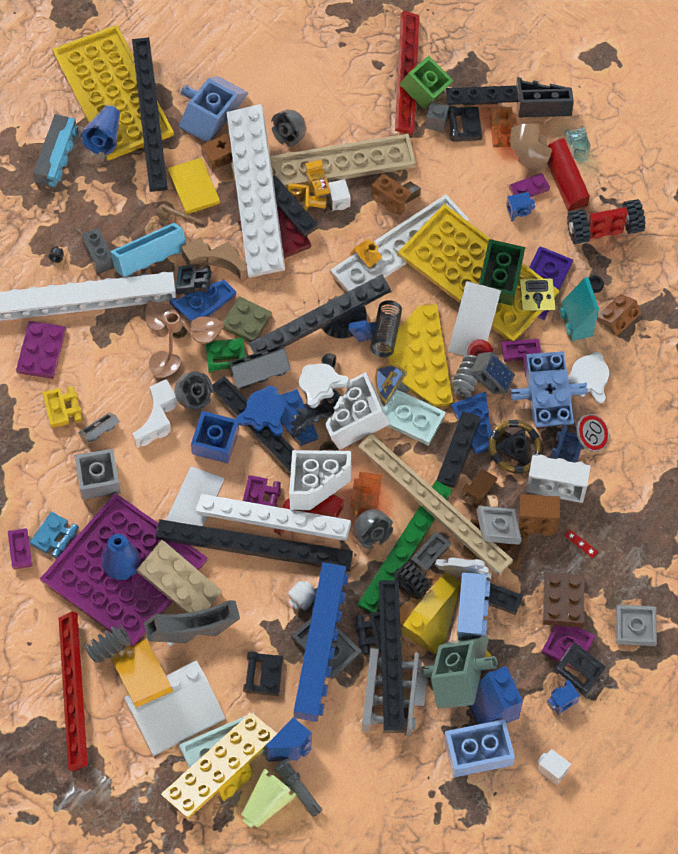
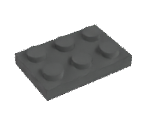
M311 619L291 635V638L304 652ZM340 629L337 641L333 640L332 647H335L334 658L329 660L328 665L332 666L330 675L332 680L362 654V651Z

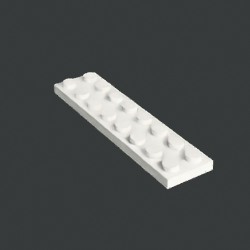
M444 195L374 241L376 242L374 246L378 245L377 251L382 256V259L368 268L357 253L332 268L330 274L346 292L381 274L386 278L407 264L397 256L398 251L444 203L468 222L469 219L447 195Z

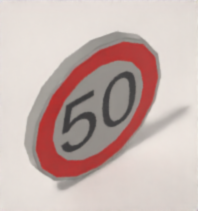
M588 414L579 420L576 431L580 444L591 452H598L604 449L609 440V431L603 419L595 414Z

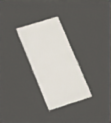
M466 281L448 352L467 356L468 347L473 341L479 339L488 341L501 290Z
M191 466L166 520L203 526L207 516L198 515L196 512L201 494L217 497L225 478Z

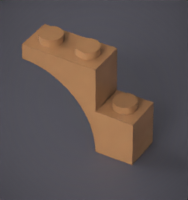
M201 237L181 246L182 257L187 265H197V267L205 265L219 266L233 272L241 281L248 278L246 261L241 260L238 249L235 246L233 247L229 241L212 250L207 242H203Z

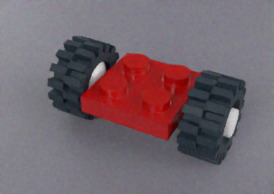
M639 199L624 201L622 208L591 213L589 220H587L588 216L584 209L568 212L567 225L571 241H573V244L589 242L591 238L599 239L607 235L615 236L623 233L625 226L628 234L645 231L646 222L641 201Z

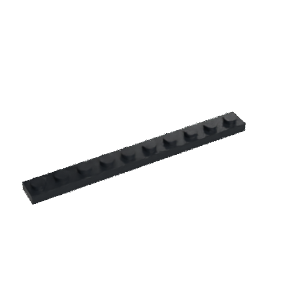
M150 38L132 39L149 191H166L168 186Z
M159 519L155 540L318 567H322V562L346 566V571L350 572L353 551L162 519Z

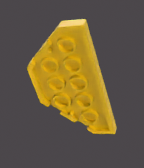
M437 304L420 305L399 327L394 353L388 357L389 364H396L407 372L401 383L406 385L414 395L423 398L428 404L436 408L449 407L453 404L438 307Z

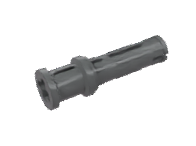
M289 759L283 760L274 768V771L280 774L287 787H291L311 816H317L316 813L322 812L323 808L320 807L301 782L300 774L296 773L291 767Z

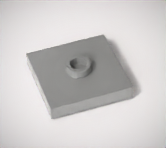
M478 506L476 511L483 541L508 544L521 543L522 539L515 509Z
M616 605V644L656 646V607Z

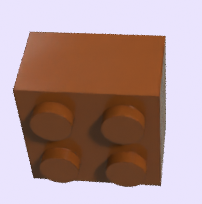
M521 494L517 510L519 530L528 533V535L533 533H541L545 536L556 534L560 519V496Z

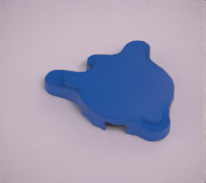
M267 386L262 390L254 392L247 401L246 409L236 417L239 420V425H251L256 431H261L264 426H267L274 436L282 435L283 427L280 420L283 416L285 405L282 397L277 392V388Z

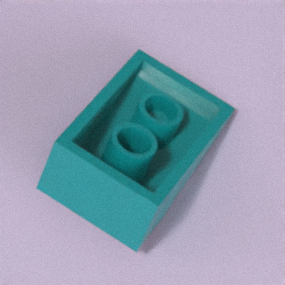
M585 277L563 299L561 308H559V314L561 319L565 321V332L567 335H570L571 341L593 337L599 306L589 278Z

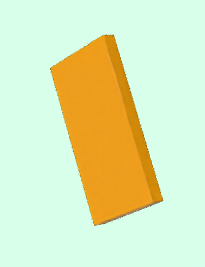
M147 639L136 643L133 647L129 646L121 651H117L115 655L111 654V660L135 708L173 692L172 686Z

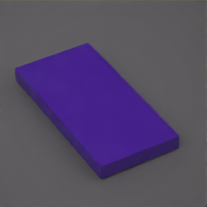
M539 246L529 268L543 279H553V286L560 290L573 264V259ZM544 310L537 318L545 321L549 310Z

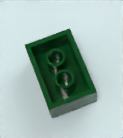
M489 239L479 285L501 290L498 303L512 306L526 247Z

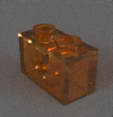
M359 472V477L354 479L353 485L356 495L351 497L350 507H354L353 515H360L367 510L378 509L382 475Z

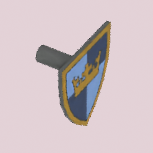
M385 364L376 368V390L385 404H388L396 390L407 393L409 390L406 385L401 383L407 372L396 364Z

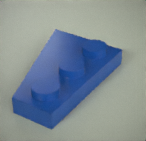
M221 280L211 284L206 293L198 291L185 294L182 298L170 300V304L191 324L198 317L211 316L234 298L237 293L225 280Z
M298 389L280 395L285 405L280 422L291 436V428H294L291 422L296 421V419H293V415H300L296 411L298 408L306 409L303 406L304 403ZM312 423L311 427H306V431H301V435L294 439L300 446L319 440V436Z
M486 391L451 404V409L458 422L462 411L481 417V422L471 448L475 455L489 450L491 426Z

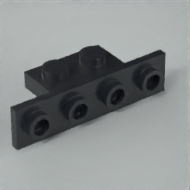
M517 85L446 88L447 105H489L519 102Z

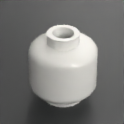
M299 581L288 592V596L291 598L289 603L296 610L299 607L307 610L315 602L317 590L308 581Z

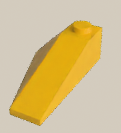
M445 572L405 621L402 635L436 655L439 645L446 641L461 581Z

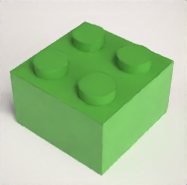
M428 55L408 73L399 85L425 110L431 102L437 99L449 87L453 80Z

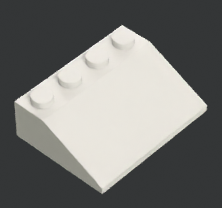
M197 660L166 676L173 692L135 708L129 695L124 697L125 705L153 756L226 719Z

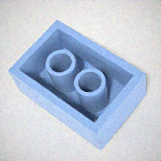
M462 573L457 629L458 640L486 636L487 620H484V616H488L489 600H485V597L490 595V581L486 580V574Z
M505 719L445 731L444 742L453 778L513 766L515 756Z

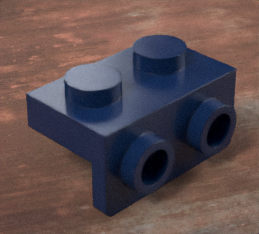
M563 426L562 432L558 431L555 442H558L557 448L553 447L550 458H561L568 462L576 463L578 462L582 445L577 438V434L568 432L567 426Z

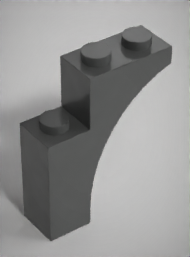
M229 600L220 605L197 612L175 615L155 614L144 622L148 641L186 644L197 635H219L240 619L236 601Z

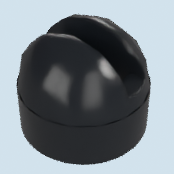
M58 246L51 248L48 258L56 263L63 260V249H60Z
M325 354L321 359V363L330 365L334 369L337 357L335 354Z

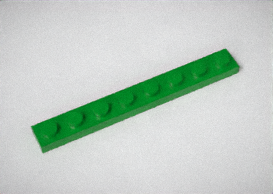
M435 481L432 485L435 491L448 500L453 489L438 481ZM421 505L358 602V607L368 613L378 612L379 580H394V573L404 563L410 561L435 521V518Z

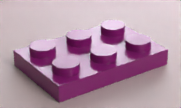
M29 321L16 372L54 379L66 327Z

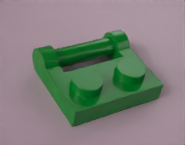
M243 338L206 343L208 373H212L214 370L229 369L228 362L213 363V361L245 357Z

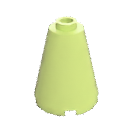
M266 769L263 770L241 814L244 816L242 821L250 828L254 825L258 828L297 796L294 792L290 795L289 791L291 789L274 775L268 777L266 774L269 771Z

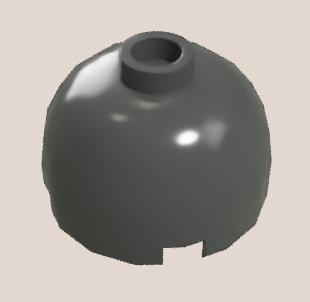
M286 109L272 117L271 122L274 124L272 132L282 145L285 143L288 145L287 147L299 143L305 136L307 130L306 122L299 112Z
M191 371L178 378L174 386V393L180 405L187 409L196 410L204 408L210 403L211 399L209 398L211 393H213V386L206 374Z
M371 509L359 515L354 524V533L363 547L372 549L375 543L379 542L381 545L390 537L394 529L392 527L394 523L383 511Z

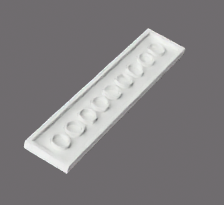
M259 104L227 112L248 276L252 278L284 271V255L263 106Z

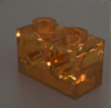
M492 107L489 119L493 148L511 147V128L517 122L516 114H513L512 107Z

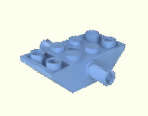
M219 76L208 78L198 91L185 85L181 90V95L191 100L186 107L179 128L204 142L212 141L228 121L227 112L236 110L247 97L248 92Z
M564 351L526 354L527 388L510 389L511 401L529 400L531 417L536 428L574 424L571 396L587 395V383L570 384L568 382Z

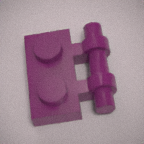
M249 475L243 501L278 507L276 503L281 495V482L274 481L273 486H267L268 478ZM265 494L270 495L269 502L264 501Z

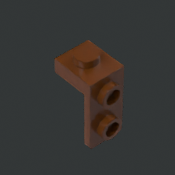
M481 469L470 485L465 484L462 489L461 499L467 504L478 508L496 483L497 477Z

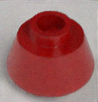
M482 339L473 341L467 350L468 355L476 357L481 353H493L490 343Z

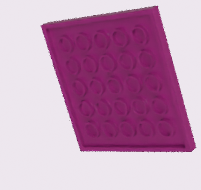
M117 493L113 494L40 578V582L109 632L113 633L112 626L119 629V624H121L130 637L131 644L129 646L132 647L146 634L144 622L155 614H163L172 603L169 598L138 572L130 576L129 579L115 580L110 578L103 570L101 558L109 538L114 534L124 535L133 544L140 554L141 564L160 542V540H155L158 522ZM164 541L198 571L207 562V557L190 545Z

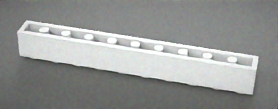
M161 272L151 275L142 274L141 276L134 277L125 276L117 279L106 278L100 281L89 280L83 283H67L65 285H49L47 287H31L22 290L12 289L0 292V321L147 304L149 300L156 303L168 302L176 298L173 272Z

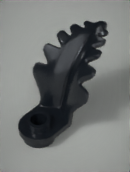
M333 390L334 395L331 398H325L322 405L311 408L306 403L303 405L306 409L298 408L296 411L300 415H293V419H296V421L291 422V425L294 426V428H291L292 437L297 438L300 436L301 431L305 432L306 427L312 426V422L317 423L320 421V418H329L330 415H333L335 412L334 407L342 395L338 391Z

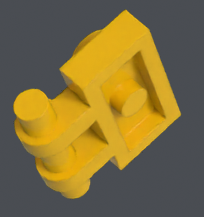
M74 386L67 387L68 393L62 394L61 388L42 392L51 428L70 424L68 417L71 416L74 417L76 423L82 422L81 415L83 412L78 404L79 396L75 392ZM64 402H70L71 408L66 409Z

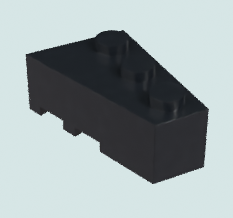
M517 77L516 85L519 98L517 108L519 118L572 116L574 105L572 88L555 84L547 86L539 84V81L533 80V82L523 81L521 77Z

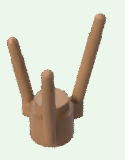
M164 203L156 211V216L160 218L159 222L165 227L169 225L167 221H172L175 215L203 224V221L179 212Z

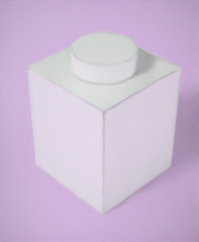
M345 179L328 183L330 189L328 197L332 211L344 210L350 207L351 197Z
M553 749L548 754L544 752L537 761L539 763L537 771L555 785H558L571 766V763Z

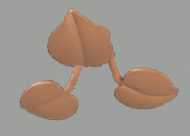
M149 300L145 311L148 327L152 330L160 331L166 326L169 332V353L159 351L150 358L149 368L153 377L158 379L167 378L179 370L181 359L178 355L172 354L173 333L179 332L182 326L189 332H193L192 336L196 342L204 344L210 343L217 338L224 328V323L211 317H198L191 322L192 328H190L184 320L181 321L180 315L172 306Z

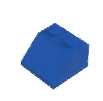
M293 717L265 746L266 760L268 762L283 761L285 759L298 761L302 756L306 757L312 749V732Z

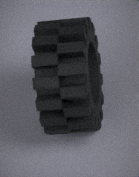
M406 562L394 573V580H399L401 589L405 590L407 595H411L412 598L415 597L418 600L431 588V584L428 582V578H425L426 575L420 572L419 568L416 569L415 565Z

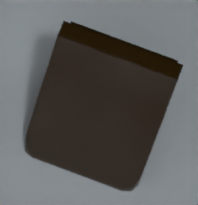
M409 181L403 185L411 191V196L405 201V204L421 195V188L413 182Z

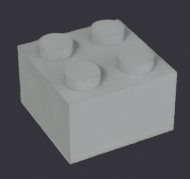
M113 449L75 455L82 500L121 493Z

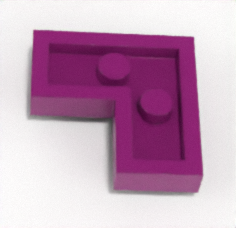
M539 339L506 341L501 344L504 362L522 360L526 377V354L541 353Z

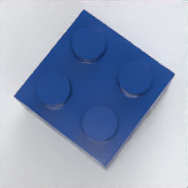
M202 411L191 442L192 455L229 464L240 431L239 420Z

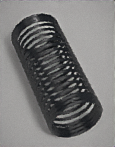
M383 301L378 307L370 350L379 357H389L394 353L402 314L401 305L395 301Z

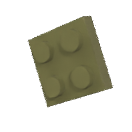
M239 296L223 321V329L248 342H252L259 337L270 320L272 312Z

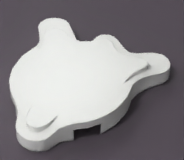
M594 352L591 355L579 358L574 363L572 371L568 376L570 384L586 382L588 392L600 404L605 402L604 386L609 378V369L603 360V355Z
M327 364L306 365L302 369V374L299 378V385L304 394L308 396L307 402L311 408L317 407L322 399L331 398L334 395V388L347 387L350 383L347 376L338 375Z
M449 558L448 563L446 559H437L435 563L438 569L455 576L462 577V573L486 574V580H491L492 574L488 572L489 568L485 566V562L478 559Z

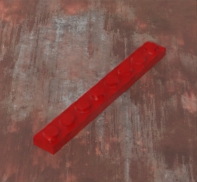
M403 10L400 17L395 131L411 136L414 133L416 101L399 84L417 66L419 15Z
M71 611L58 619L68 770L77 771L88 766L78 613Z

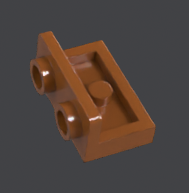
M382 174L372 184L371 197L377 203L386 206L392 213L401 216L405 211V201L411 196V191L387 175Z
M620 294L598 314L597 321L611 327L613 334L618 336L641 314V311L635 299Z

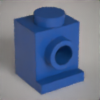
M529 192L507 196L506 208L510 220L514 221L515 217L527 216L535 209L534 199L530 198Z
M567 680L563 688L560 686L551 692L552 695L547 700V704L552 711L555 710L559 715L577 704L580 695L571 682Z

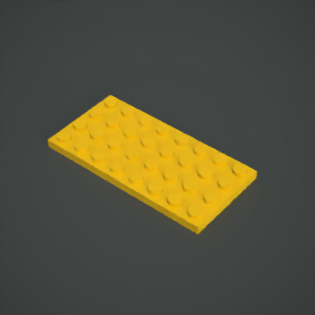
M118 25L53 48L52 53L88 124L105 106H114L120 112L117 144L112 153L105 155L107 161L143 148L144 140L134 56ZM157 101L161 137L164 140L174 136V131Z
M444 203L398 251L397 256L458 303H461L466 281L479 284L488 241L491 238ZM524 263L521 266L512 306L498 303L491 326L493 330L506 340L513 342L544 311L523 310L520 279H543ZM553 286L555 299L559 294V290Z

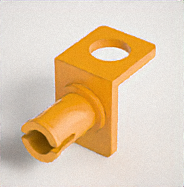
M288 184L287 189L293 196L303 197V208L306 211L309 206L325 209L326 197L310 196L309 186ZM297 188L301 191L293 192L291 191V189Z
M368 238L353 248L350 253L351 256L357 253L368 268L382 259L381 254L377 251L378 245L374 246L376 242L370 241Z

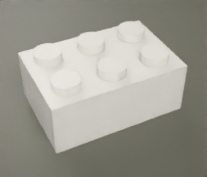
M533 455L526 493L542 496H560V499L583 503L590 466L582 462L573 463L561 458L552 459L544 455Z

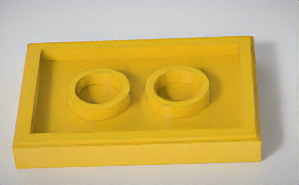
M202 157L167 168L185 214L220 204V199Z

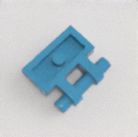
M51 511L31 539L30 545L45 554L51 548L54 549L51 555L57 559L66 549L70 540L76 537L79 526L73 523L70 528H66L68 520ZM60 535L64 536L60 542H56Z

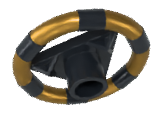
M507 420L498 424L493 429L489 437V452L496 465L513 474H523L530 471L531 461H528L525 431L528 432L535 443L534 455H542L540 436L532 426L520 420ZM509 427L522 428L496 445V440L503 429ZM497 451L520 462L524 466L508 465L502 460Z

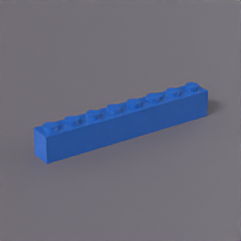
M322 562L293 711L294 718L318 722L319 716H323L325 704L321 702L322 697L327 696L328 685L325 684V681L331 675L332 666L328 665L329 660L334 658L335 647H332L333 640L337 641L339 629L336 628V623L341 621L342 610H339L340 603L344 604L346 592L342 591L343 586H347L349 574L346 573V566Z

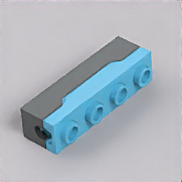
M54 114L33 171L35 183L56 187L57 182L61 181L63 166H66L68 162V152H71L73 148V138L78 135L79 127L76 126L75 118Z

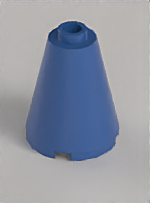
M105 106L83 129L81 133L82 143L91 152L96 154L103 152L104 155H108L114 151L117 144L120 112L116 107Z
M114 534L107 542L101 558V565L110 578L126 580L137 573L136 570L141 565V557L138 550L124 535Z

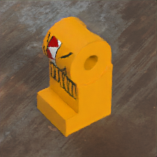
M322 160L305 163V174L314 196L330 194Z

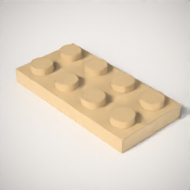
M163 540L159 542L136 570L185 613L208 609L222 593L220 588Z

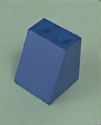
M507 666L487 673L478 684L474 705H470L478 725L505 719L506 723H509L520 717L523 701Z

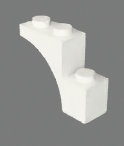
M167 379L149 387L153 409L148 421L139 430L132 433L136 448L147 446L151 441L163 438L171 432L170 422L164 412L172 411L178 404L175 393Z

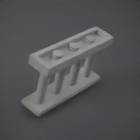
M371 648L362 721V731L370 732V725L383 724V716L372 713L373 706H377V704L383 705L382 697L374 694L375 687L382 686V677L376 675L377 668H381V656H378L379 649ZM415 653L414 662L402 661V669L413 670L412 681L403 680V688L411 689L410 700L403 699L404 707L409 708L408 719H404V727H407L406 736H410L411 730H415L416 718L412 717L416 677L417 673H421L422 661L418 660L419 653Z

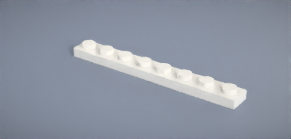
M201 494L196 509L198 515L344 541L347 540L351 527V520L205 494Z

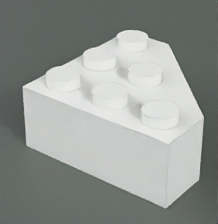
M366 372L349 380L350 383L346 387L347 390L344 396H340L334 407L335 412L332 418H328L326 422L329 435L339 450L390 425L376 388Z
M292 450L289 490L290 510H311L351 481V451Z

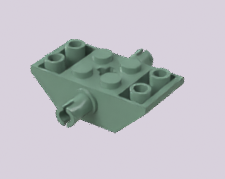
M487 635L452 640L441 644L438 648L435 664L422 667V677L424 679L431 678L438 709L474 705L482 670L496 669L497 666L494 665H498L495 656L485 658L489 640Z

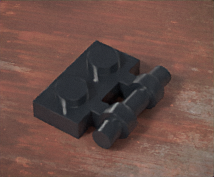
M197 265L179 266L175 287L177 295L195 293L196 288H200L202 293H206L210 288L211 267L205 265L203 268L198 269Z
M379 611L369 613L370 621H364L362 615L356 616L355 630L359 634L360 640L358 644L359 648L362 649V654L369 655V647L374 645L375 649H379V652H381ZM372 629L373 637L367 638L366 630Z

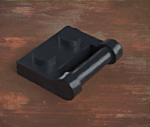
M449 106L450 140L453 142L482 140L479 106L458 108L456 106ZM456 116H461L463 133L458 132Z
M573 642L560 661L553 667L552 671L569 680L579 690L578 692L584 696L606 667L580 645ZM568 663L582 674L587 681L582 683L564 667Z
M253 651L247 652L248 667L243 692L279 696L283 656L259 654ZM256 662H262L259 686L254 685Z

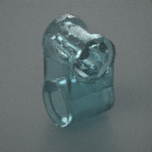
M582 126L580 129L572 131L565 130L566 142L570 147L573 158L578 162L586 161L589 157L591 145L585 127Z

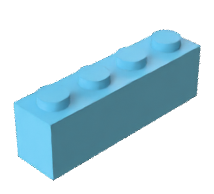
M172 223L114 249L110 253L115 271L125 277L132 275L140 269L148 268L155 262L163 261L168 256L180 253L181 246L187 243L183 228Z

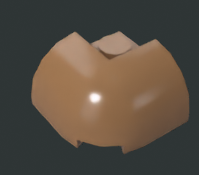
M519 124L511 128V149L515 150L519 158L518 162L530 170L538 172L546 165L551 155L552 149L547 147V136L540 133L539 126L534 124Z

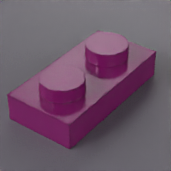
M543 173L510 184L509 189L512 195L529 192L531 198L549 191L550 186Z
M27 528L8 531L13 570L33 567Z

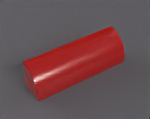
M565 138L553 141L547 146L552 149L547 165L567 211L588 206L590 195Z

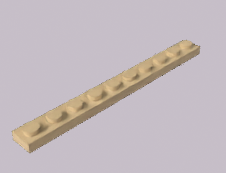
M373 434L358 446L360 452L477 557L484 561L497 575H500L512 564V558L494 542L483 541L481 531Z

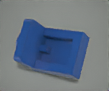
M365 320L350 323L349 331L358 342L371 340L375 322L368 323Z

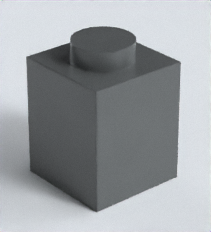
M431 102L427 114L426 129L443 133L448 119L449 106Z

